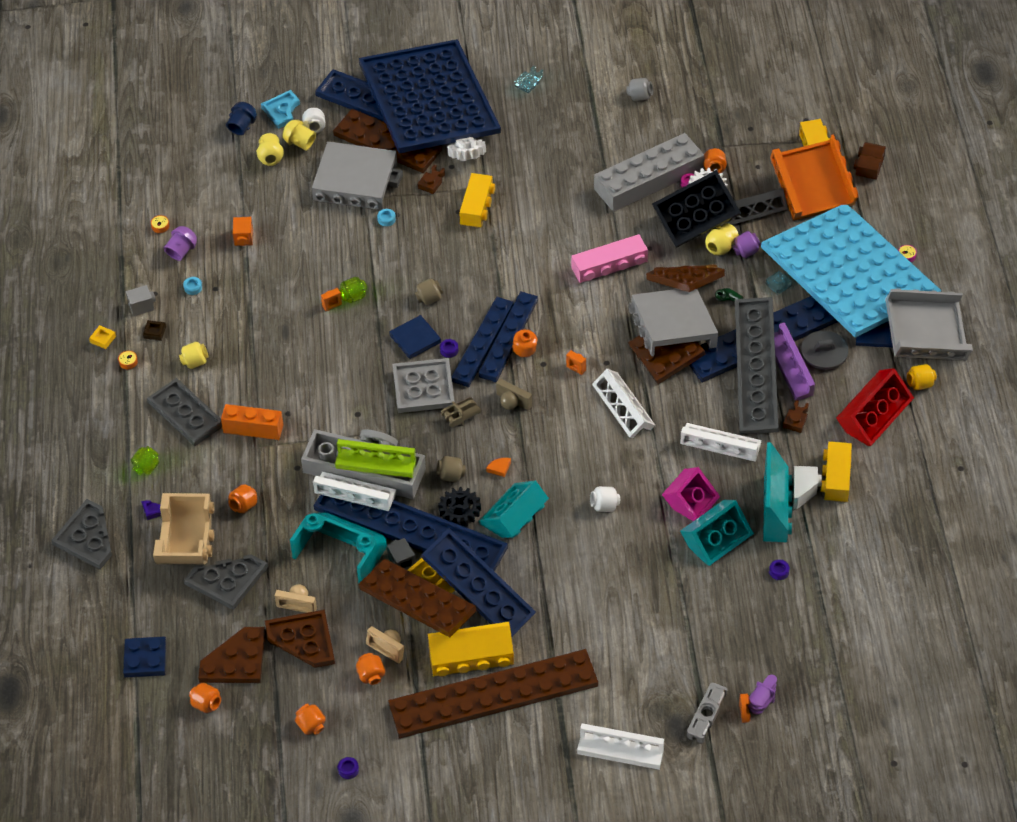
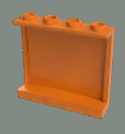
M834 134L831 135L830 140L784 152H781L779 148L772 150L770 159L779 184L784 190L793 221L825 213L840 205H855L858 191L856 187H853L852 175L850 171H847L846 159L841 155L840 143L835 139Z

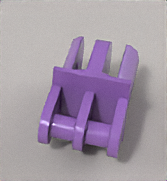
M768 675L763 683L757 681V687L749 696L750 704H748L749 710L753 714H761L771 702L774 703L777 677L775 675Z

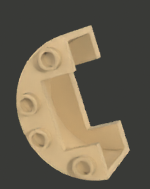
M162 493L160 506L162 527L160 540H155L153 553L155 563L205 565L208 557H212V545H210V542L214 541V530H211V514H214V502L210 501V494Z

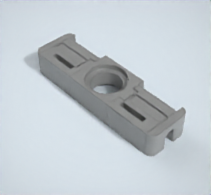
M710 683L687 729L688 739L693 740V738H696L698 743H704L705 734L709 726L712 727L720 711V703L724 695L727 696L726 687ZM705 709H709L713 712V714L707 717L704 716L701 712Z

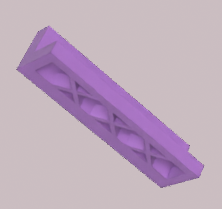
M785 322L779 324L778 332L774 333L776 362L795 401L813 396L815 383Z

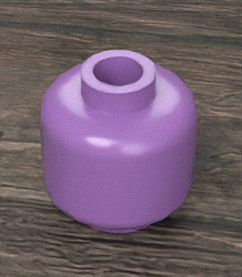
M746 231L735 237V245L732 248L737 256L741 255L743 258H747L757 253L761 244L755 233Z

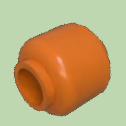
M717 148L709 149L705 152L704 169L707 171L710 168L712 172L717 169L718 173H722L727 166L725 153Z
M526 329L516 332L512 344L514 353L520 357H530L536 351L537 336L534 332Z
M242 484L229 493L228 504L233 511L245 513L257 504V493L254 488Z
M367 653L359 657L356 663V670L360 680L370 685H376L381 682V678L385 675V668L381 658L373 653Z
M200 683L190 691L189 697L192 707L204 713L215 711L221 703L219 690L206 683Z
M305 704L295 713V722L304 734L310 735L314 733V735H317L325 728L323 724L326 721V717L316 705Z

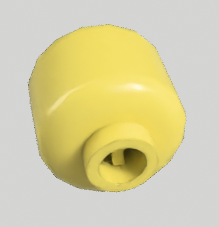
M199 342L183 346L182 354L179 355L182 365H187L190 369L204 365L207 358H209L205 345Z

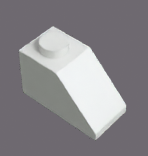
M794 466L793 509L800 508L817 494V487L821 486L822 475H818V467Z

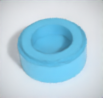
M383 209L377 215L378 223L382 226H391L396 221L395 212L391 209Z
M189 277L183 283L184 291L189 295H196L202 290V282L197 277Z

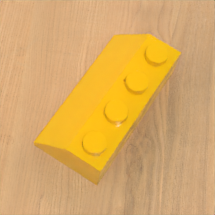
M509 622L458 629L450 638L440 632L428 634L433 676H446L448 674L466 673L473 670H487L493 667H507L514 664Z

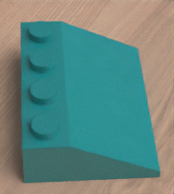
M767 442L764 472L763 541L787 542L788 535H792V523H788V518H792V507L788 506V502H792V491L789 490V486H792V475H789V466L771 442Z

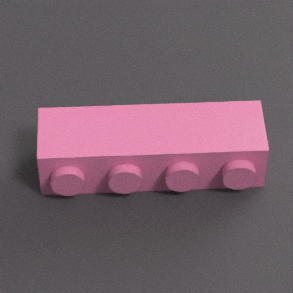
M638 234L572 255L571 268L578 281L582 283L648 262V249Z

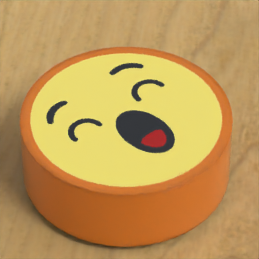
M155 216L151 220V227L154 232L163 233L169 229V220L166 216Z
M124 351L118 357L119 365L123 369H132L138 363L137 355L133 351Z

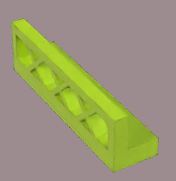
M338 439L336 469L413 478L416 466L415 448ZM343 447H349L352 450L343 449ZM401 454H407V455H410V457H406V456H403V455H401Z

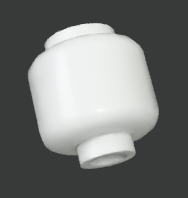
M318 108L307 109L302 116L303 126L314 131L316 134L320 133L325 128L324 113Z
M599 486L591 492L590 504L597 512H613L616 506L620 504V495L617 494L614 487Z

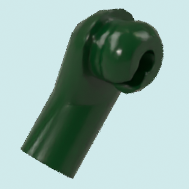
M730 288L718 289L715 292V297L719 301L732 300L735 302V299L744 298Z

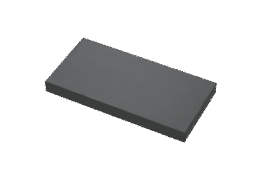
M177 378L147 398V402L194 446L222 428L221 418Z

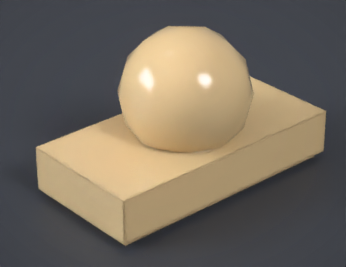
M301 584L292 586L289 592L276 590V607L305 613L317 610L316 598L308 596L307 588Z
M372 626L367 630L366 644L398 664L403 660L404 645L400 643L401 637L396 630L390 629L382 633Z

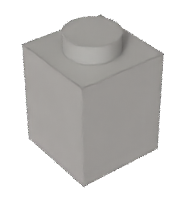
M147 285L126 291L128 304L133 316L154 310L153 302H156L153 291H149Z

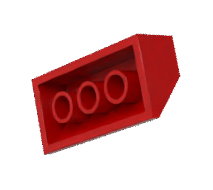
M895 368L879 370L836 419L847 434L867 446H872L914 399V396Z

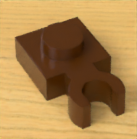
M433 165L431 173L426 172L418 182V189L434 194L441 185L442 178L445 176V168L437 171V165Z
M796 400L794 402V410L789 409L783 428L802 433L807 421L808 414L806 413L808 412L809 403H806L804 407H799V400Z

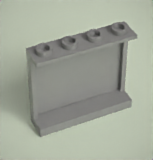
M327 141L312 185L313 200L383 210V198L391 172L397 166V152Z
M891 289L885 301L894 357L967 360L973 349L972 344H966L959 305L963 293Z
M673 289L632 295L631 303L628 305L629 312L633 314L634 323L638 325L640 337H643L645 348L649 350L651 356H654L656 346L706 340L709 348L717 347L718 331L698 289L691 292Z

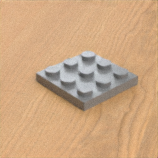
M449 358L392 364L398 413L441 409L452 405L454 394Z

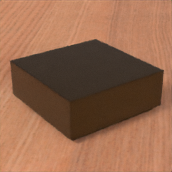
M147 320L143 338L162 341L166 322Z

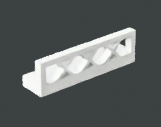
M606 369L593 382V387L630 438H634L642 428L651 430L655 426L618 372ZM606 379L608 382L607 390H602L599 385ZM611 393L617 394L616 403L610 401ZM621 406L627 408L626 416L620 415ZM630 419H635L637 425L631 430L629 428Z
M686 423V426L681 431L680 444L756 461L761 440Z
M322 472L320 476H315L313 481L316 494L389 511L396 495V489Z
M581 724L577 754L660 770L664 753V739Z

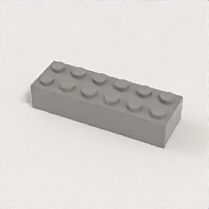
M683 133L594 174V190L614 212L680 181L681 177L685 174H694V171L700 172L701 168L704 169L705 155L687 134Z
M314 429L301 458L303 473L320 476L322 472L396 489L397 496L414 499L426 470L425 455L416 453V466L413 478L336 469L338 439L359 442L367 441ZM343 447V449L352 450L349 447ZM401 454L403 456L410 457V455Z

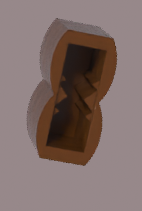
M865 142L863 147L860 146L858 151L859 159H855L853 168L856 169V175L877 180L885 157L886 146Z

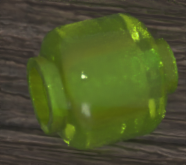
M356 276L341 282L339 288L341 299L350 304L363 299L366 295L367 285L364 280Z
M149 446L146 448L140 447L131 458L132 470L139 475L143 473L150 475L160 463L159 454Z

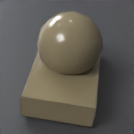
M499 379L496 382L497 395L501 396L500 404L504 409L512 410L518 405L528 411L532 407L531 393L503 379Z

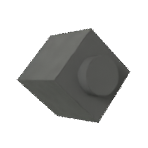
M405 538L395 540L387 545L388 558L394 564L408 570L416 563L415 554Z

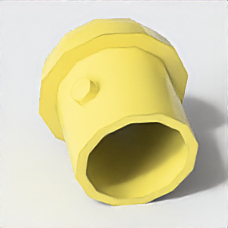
M291 120L285 125L282 137L289 145L295 144L307 151L314 143L316 133L303 126L302 121Z
M267 133L260 137L259 147L256 150L258 159L268 166L278 164L284 155L279 138L272 133Z
M724 223L722 226L716 227L717 229H712L708 232L705 244L710 253L724 255L732 248L731 245L739 234L737 229L729 223Z

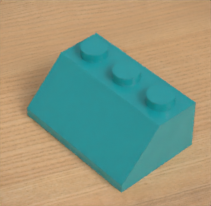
M536 480L514 483L478 522L501 538H514L521 532L520 529L524 525L531 522L532 516L544 508V503L549 497Z
M736 500L721 501L680 530L689 549L708 566L754 534Z

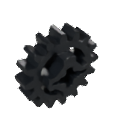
M459 487V491L452 488V492L446 491L445 497L441 496L440 503H438L440 517L443 516V519L450 520V522L457 523L458 525L464 523L468 526V521L474 523L475 517L480 516V497H476V492L470 493L469 488L463 491L462 487Z

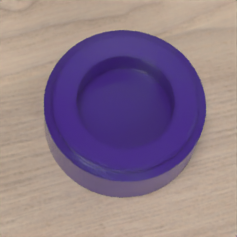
M446 339L441 342L440 353L442 356L452 358L458 354L459 347L455 340Z
M775 560L770 564L769 573L772 578L783 580L788 577L790 567L786 561Z
M351 757L340 760L338 763L339 775L344 779L356 777L359 773L358 762Z

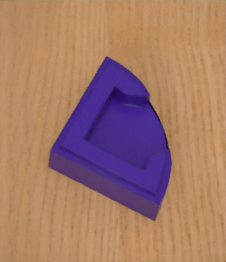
M150 500L141 501L147 520L161 516L160 504L153 503Z

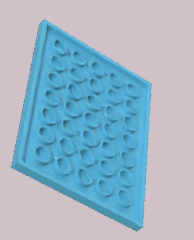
M848 204L833 208L761 243V248L854 337L889 321L885 299L891 289L934 290L941 292L931 280Z

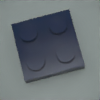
M166 636L125 639L124 678L165 675Z

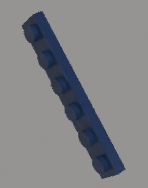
M520 291L479 371V378L493 382L498 381L513 351L514 335L519 330L524 329L538 302V296Z
M496 297L452 375L453 383L470 387L514 305L513 301Z

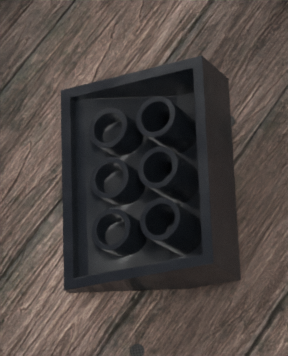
M717 170L652 203L657 217L676 248L741 215L739 208Z

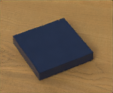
M421 315L389 331L390 337L409 359L441 343V338Z

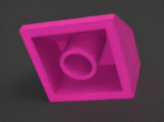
M699 467L684 469L662 494L673 510L692 521L706 513L720 498V495Z

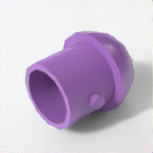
M179 226L171 231L172 237L164 246V251L171 258L178 261L184 258L189 249H194L197 243L195 233L185 226Z

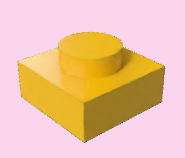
M99 325L89 340L90 343L107 349L115 339L116 334L114 331Z

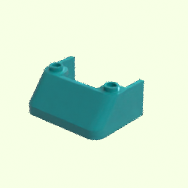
M326 512L308 514L290 539L293 559H297L312 534L316 531L355 546L358 551L365 554L357 566L358 583L374 569L387 548V541L384 535Z

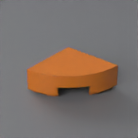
M498 458L492 461L487 466L486 472L505 477L511 464V458Z
M740 694L739 706L742 723L750 722L748 694Z

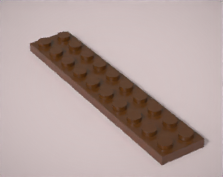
M586 649L391 699L388 700L400 739L598 687V680Z

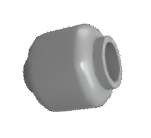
M647 78L632 79L629 86L626 87V92L635 102L645 101L650 98V95H653V85Z

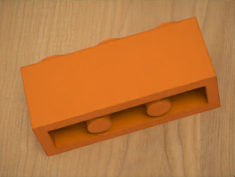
M225 404L221 417L223 433L275 440L280 439L283 429L282 411Z

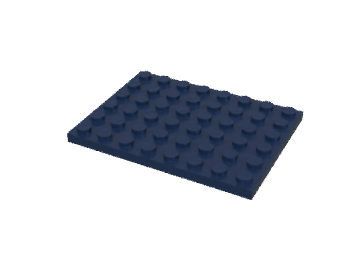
M458 39L359 58V65L399 153L454 143L458 139L468 137L475 139L501 133V127Z

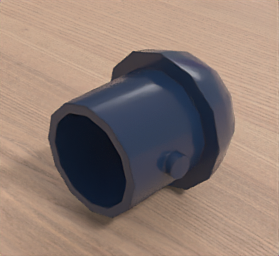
M238 102L231 109L232 112L229 114L230 118L226 123V127L234 134L244 135L246 130L250 129L249 125L256 121L257 114L255 108L249 103Z

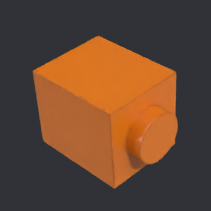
M233 217L234 246L253 245L252 217Z

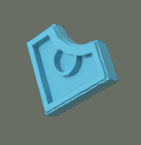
M289 90L261 103V108L276 127L280 129L293 120L292 112L295 107L300 105V100L292 90Z

